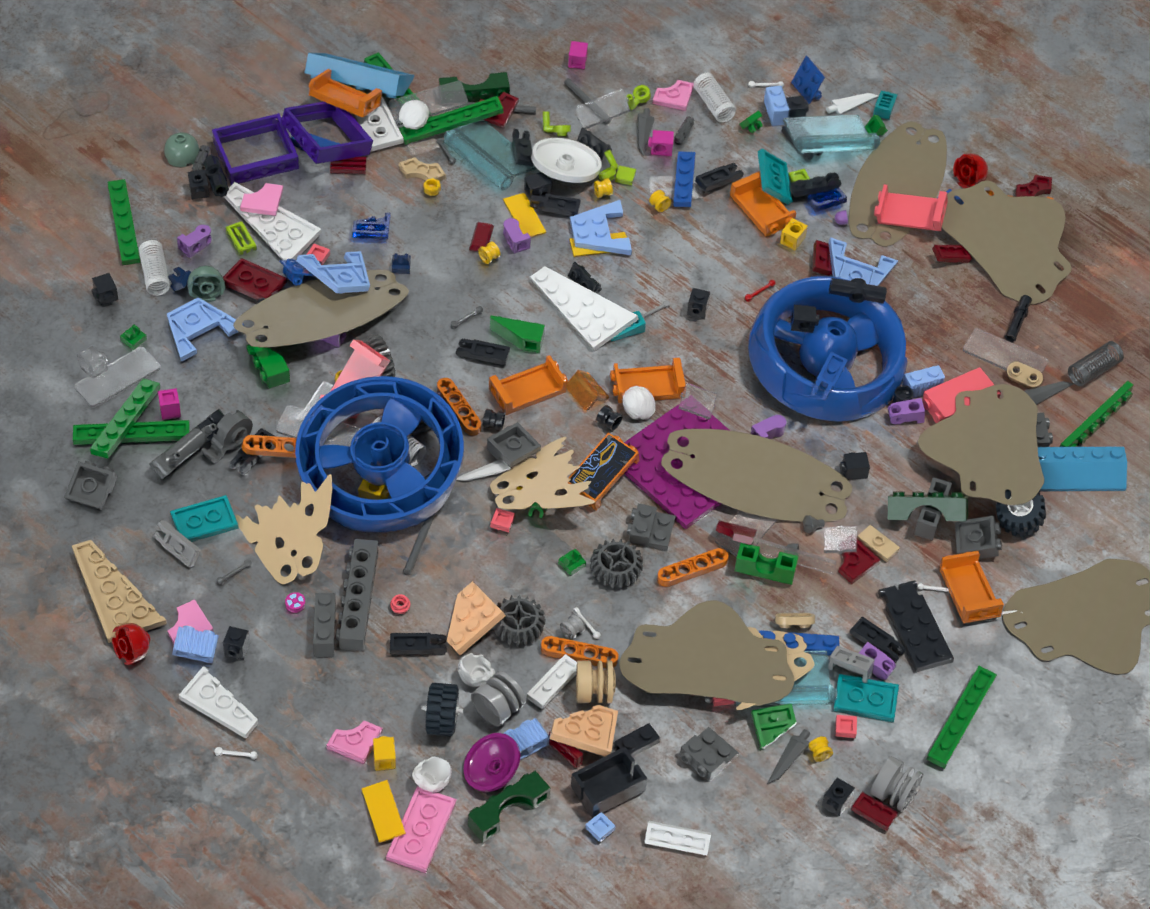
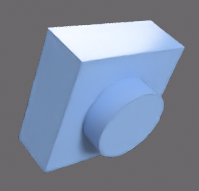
M601 812L586 823L585 828L601 842L615 831L616 826Z

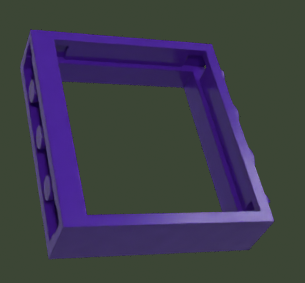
M326 102L284 108L281 123L315 164L370 155L373 139L348 111ZM331 117L352 142L320 147L300 122Z
M280 113L212 129L214 146L231 185L235 182L241 184L299 169V157L287 129L281 123ZM277 130L286 150V155L231 168L222 143Z

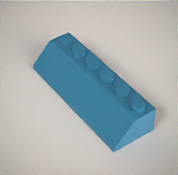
M308 53L305 73L310 74V78H315L320 73L330 69L332 70V80L341 82L349 87L354 85L356 86L355 89L366 91V89L373 91L378 88L383 90L382 93H386V97L390 98L403 96L414 79L412 74L327 53Z
M1038 447L1039 462L1044 476V484L1039 491H1126L1127 458L1124 447Z

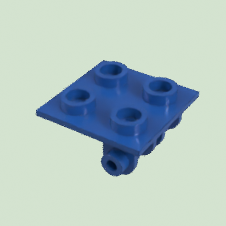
M806 55L791 83L804 99L811 104L813 99H821L822 92L819 88L825 76Z
M294 259L280 260V263L284 266L283 274L296 286L302 284L304 275L314 276Z

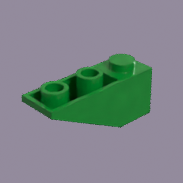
M490 315V330L521 350L540 353L544 340L545 325Z
M246 345L249 356H253L255 368L260 370L262 382H266L269 389L290 382V370L281 355L269 347Z

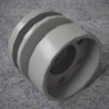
M497 671L486 681V684H482L471 694V700L477 712L488 723L498 727L511 716V713H515L526 703V697L520 685L503 671Z
M891 756L877 775L870 793L882 801L889 795H892L890 806H895L899 801L897 810L903 812L916 797L920 789L923 773L917 771L913 776V767L902 773L904 762Z

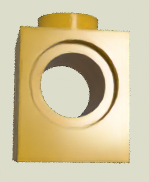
M792 218L782 230L780 244L796 251L806 238L808 225Z
M363 479L358 489V496L364 499L383 500L388 499L389 492L386 485L375 486Z
M381 736L373 738L375 771L396 769L394 737Z

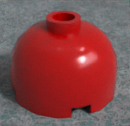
M967 153L955 160L953 174L954 177H957L959 186L970 188L986 180L988 166L984 158L978 154Z
M127 623L116 626L113 629V632H116V637L112 638L113 648L119 659L122 657L125 659V665L137 663L148 654L150 636L141 626Z

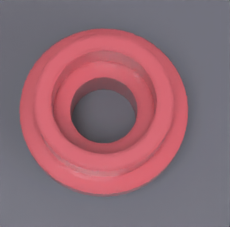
M398 594L391 600L390 607L395 613H406L410 609V600L405 595Z

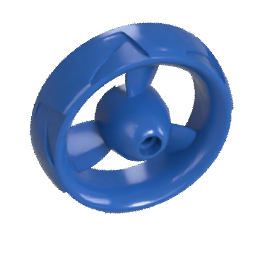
M811 276L797 280L772 294L762 306L752 325L748 351L751 365L759 381L782 404L812 418L827 421H851L878 412L894 398L895 389L901 386L904 374L906 373L908 362L905 357L906 338L901 319L886 301L884 304L867 300L861 303H854L850 301L849 297L829 294L831 278H842ZM794 304L816 307V310L832 311L850 318L847 322L838 317L822 318L819 320L818 326H815L813 333L791 331V323L785 321V319L791 316ZM774 337L800 344L799 355L802 364L808 372L816 377L819 375L830 352L848 359L826 401L822 400V394L826 388L820 385L815 396L811 395L816 383L802 377L787 365L776 347ZM878 344L882 355L881 374L871 382L855 387L854 380L849 371L853 366L858 351Z
M375 376L343 384L322 397L310 409L300 426L296 440L295 455L301 481L306 484L310 483L315 492L327 478L324 469L341 467L350 463L353 464L355 471L367 482L375 486L386 485L391 499L372 500L353 496L332 482L329 516L336 523L355 531L365 533L391 532L413 525L416 526L432 517L442 508L455 486L463 465L464 440L462 429L455 413L437 393L424 385L408 379ZM384 409L381 422L368 424L357 431L350 447L324 445L331 432L346 419L365 411ZM421 420L434 431L440 444L437 464L426 480L417 469L409 464L410 450L407 436L415 430Z

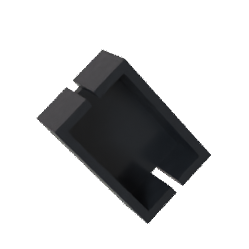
M626 747L571 774V788L580 800L583 799L582 804L592 818L646 791L647 786L646 775L638 764L635 765V760Z

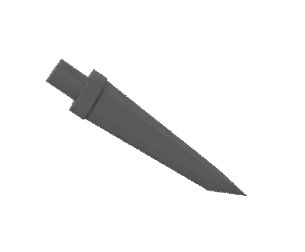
M644 108L643 114L639 113L637 116L638 148L643 156L655 119L650 116L649 108Z
M1061 381L1030 390L1027 389L1024 392L1037 405L1074 383Z
M804 729L799 736L793 735L790 738V742L768 783L780 779L805 749L808 748L810 743L807 741V738L810 736L808 730Z

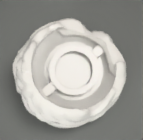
M411 100L404 103L399 112L400 122L410 129L423 127L429 117L427 105L419 100Z
M634 386L625 391L622 404L625 412L632 419L647 420L654 414L655 400L648 389Z
M467 654L461 658L458 664L460 678L468 686L480 687L482 684H486V681L495 674V670L491 668V663L481 654Z
M433 756L421 761L414 768L412 776L420 788L436 793L447 786L451 778L452 769L449 762Z

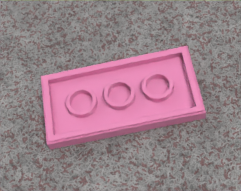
M417 786L402 819L406 834L394 838L386 855V860L426 873L457 799L429 792Z

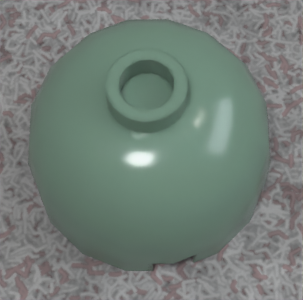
M184 132L171 135L164 146L165 158L169 164L175 167H186V164L190 163L193 165L199 152L197 140L191 134Z
M205 265L195 268L187 280L189 295L195 299L200 298L207 303L215 301V297L221 296L225 290V282L221 273L212 266Z

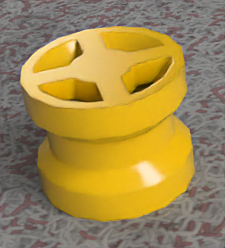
M609 178L601 182L599 180L594 181V191L597 198L613 194Z
M663 190L655 191L649 198L650 204L655 206L658 212L667 210L671 205V199L665 196Z
M492 241L487 243L486 247L482 246L478 249L481 260L486 264L491 263L492 259H497L501 256L498 246Z
M817 737L808 744L810 751L814 753L813 758L816 762L825 761L833 755L832 748L828 747L827 737Z

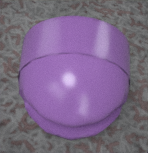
M846 210L839 211L835 215V221L839 225L848 224Z

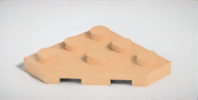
M473 581L457 594L447 642L459 655H462L506 616Z
M596 705L589 711L584 712V710L570 714L568 718L562 719L560 717L554 719L549 739L597 755L607 756L612 751L618 711Z

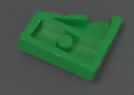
M792 703L756 709L751 712L760 750L766 748L797 723Z

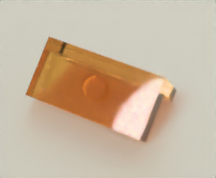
M577 370L568 381V384H566V389L586 411H589L596 401L606 402L609 399L608 394L589 372Z

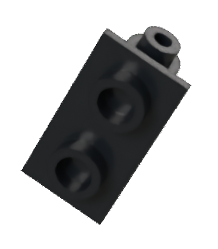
M583 127L581 128L577 142L594 150L600 159L603 160L604 152L612 151L611 146L597 138L591 131Z
M574 261L567 276L575 283L592 292L599 293L602 290L601 284L594 278H591V275L585 270L584 266H580Z

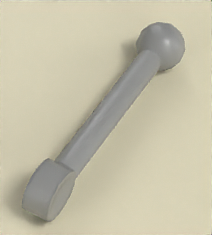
M665 300L662 305L641 315L645 319V317L662 308H669L670 302Z

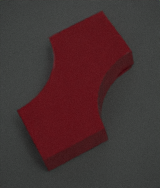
M1035 175L1031 182L1016 185L1015 197L1051 194L1052 177Z

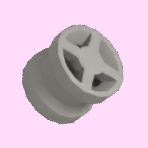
M572 614L568 617V621H563L560 624V629L568 639L572 640L576 637L577 633L585 630V626L577 615Z

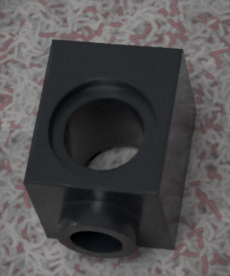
M794 304L791 313V331L813 333L815 326L819 324V315L816 314V307Z

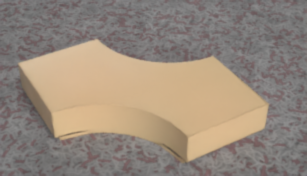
M415 157L399 163V169L406 179L421 178L427 180L434 178L439 181L446 179V174L438 163H422Z

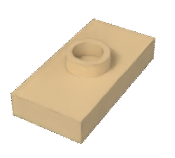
M871 525L857 536V540L886 563L900 550L899 546Z

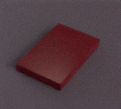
M243 258L223 276L225 286L256 300L259 298L267 299L278 293L287 283L286 277Z

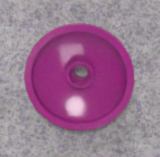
M492 733L479 739L471 747L464 761L463 771L468 784L481 792H491L503 787L512 779L519 767V746L513 738L504 733Z

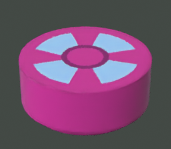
M290 593L286 597L285 606L288 611L298 613L305 608V597L301 593Z

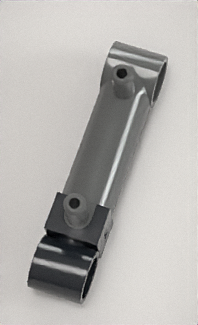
M220 409L209 415L189 433L149 463L160 479H163L203 445L212 440L214 434H217L219 429L217 424L225 416Z

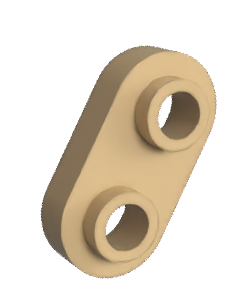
M1013 362L1007 368V376L1010 380L1030 389L1038 388L1043 383L1042 373L1023 363ZM1018 368L1020 371L1014 373L1013 369ZM1034 375L1037 379L1031 380L1030 377Z
M780 613L775 615V623L779 624L780 628H791V625L810 628L811 624H815V614Z

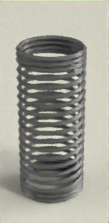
M1109 341L1070 365L1068 375L1074 384L1083 386L1123 361V351L1116 342ZM1073 367H1074L1075 375L1077 376V378H1078L1081 382H1079V381L1076 379V377L1074 376Z

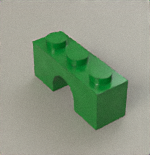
M741 543L736 558L735 572L792 585L799 556L779 551L777 558L770 559L760 554L759 546Z

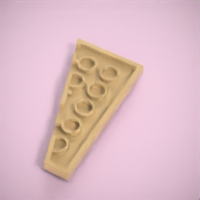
M92 540L72 545L73 553L108 643H111L112 638L116 637V632H113V629L122 624H138L145 631L167 624L166 619L162 615L160 616L155 607L143 598L141 592L118 571L117 567L105 557V554Z

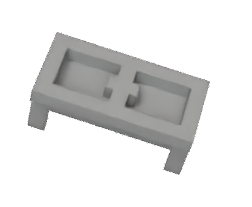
M837 646L830 656L828 669L833 671L834 666L845 668L851 672L863 675L862 682L867 683V680L872 676L875 659Z

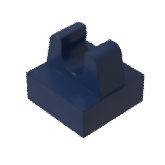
M395 253L392 256V273L410 274L411 255L407 253L405 255H398V253Z
M176 267L173 269L176 275L172 273L168 276L171 281L170 287L173 291L185 288L191 273L190 270L185 271L181 267Z

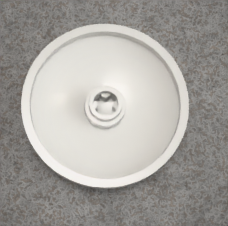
M565 138L543 139L534 145L531 154L533 164L542 173L554 179L572 183L588 182L595 179L600 173L602 164L600 157L594 150L580 142Z

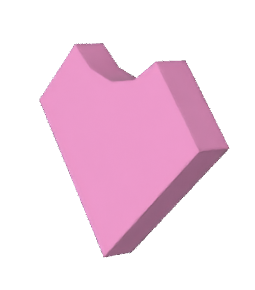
M677 80L671 87L657 88L653 104L686 111L694 89V83Z
M265 183L264 187L258 192L244 194L240 210L276 216L283 193V185Z
M194 599L177 607L178 621L174 627L168 630V635L172 642L175 643L178 627L191 626L201 632L204 630L213 631V627Z
M363 721L358 727L351 730L336 729L327 743V749L364 764L373 749V738L380 737L383 732L382 727Z

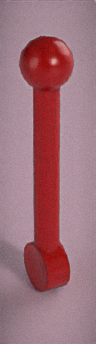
M770 280L767 285L752 294H746L745 300L750 302L757 294L770 286H775V280Z

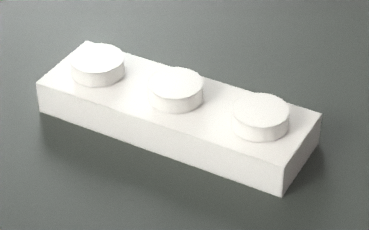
M565 654L527 693V699L543 709L576 675L577 662Z
M649 821L645 843L707 855L711 833Z

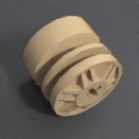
M577 661V704H590L593 694L597 695L598 704H602L603 694H606V703L612 704L616 688V676L612 661H606V670H603L602 661H598L596 670L592 669L591 661Z

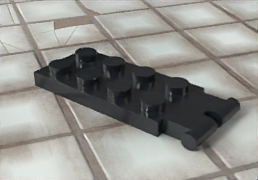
M916 580L899 584V590H897L895 585L878 590L879 597H884L887 603L885 609L902 645L906 649L915 672L953 663L954 657L923 594L919 595L916 590Z

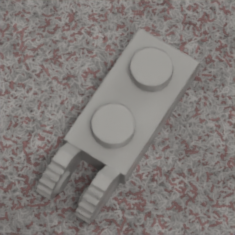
M160 520L157 526L162 531L156 530L153 536L164 548L188 567L194 566L201 549L174 529L167 521Z

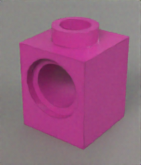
M571 41L568 68L585 69L588 43Z
M653 130V135L649 137L648 141L651 155L672 156L674 131Z
M177 388L158 391L162 420L181 417Z

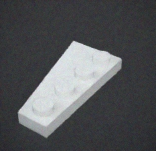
M204 666L179 694L181 701L245 739L258 725V719L242 703H239L234 698V695L229 690L227 691L220 684V681L213 677Z

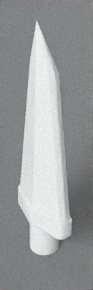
M866 93L837 100L834 99L831 100L832 105L826 107V111L828 114L836 112L838 115H841L879 95Z
M500 459L457 477V480L469 481L506 472L511 467Z

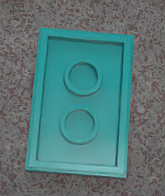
M761 148L757 153L762 191L789 205L792 202L787 162Z
M227 495L170 511L176 530L191 542L239 529Z
M839 674L833 708L834 712L894 722L899 690L898 684L871 679L864 683L862 682L863 678Z

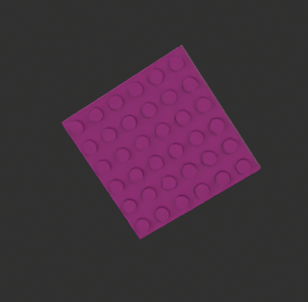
M692 396L624 442L638 450L640 460L637 464L633 462L624 474L670 515H675V521L685 530L722 503L693 490L664 469L661 462L664 454L669 452L670 446L667 443L669 434L683 429L729 430ZM682 436L677 439V443L681 447H686L689 444V440ZM694 454L689 455L691 458H695ZM675 458L671 461V466L675 469H680L683 466V462Z

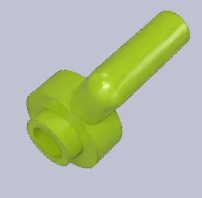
M646 85L637 86L633 90V96L631 94L626 96L629 109L634 110L639 103L647 102L651 98V93Z
M550 111L543 112L544 132H557V136H568V132H571V125H550Z
M608 150L604 154L610 167L598 174L601 181L609 178L610 181L613 180L618 169V164L611 150Z

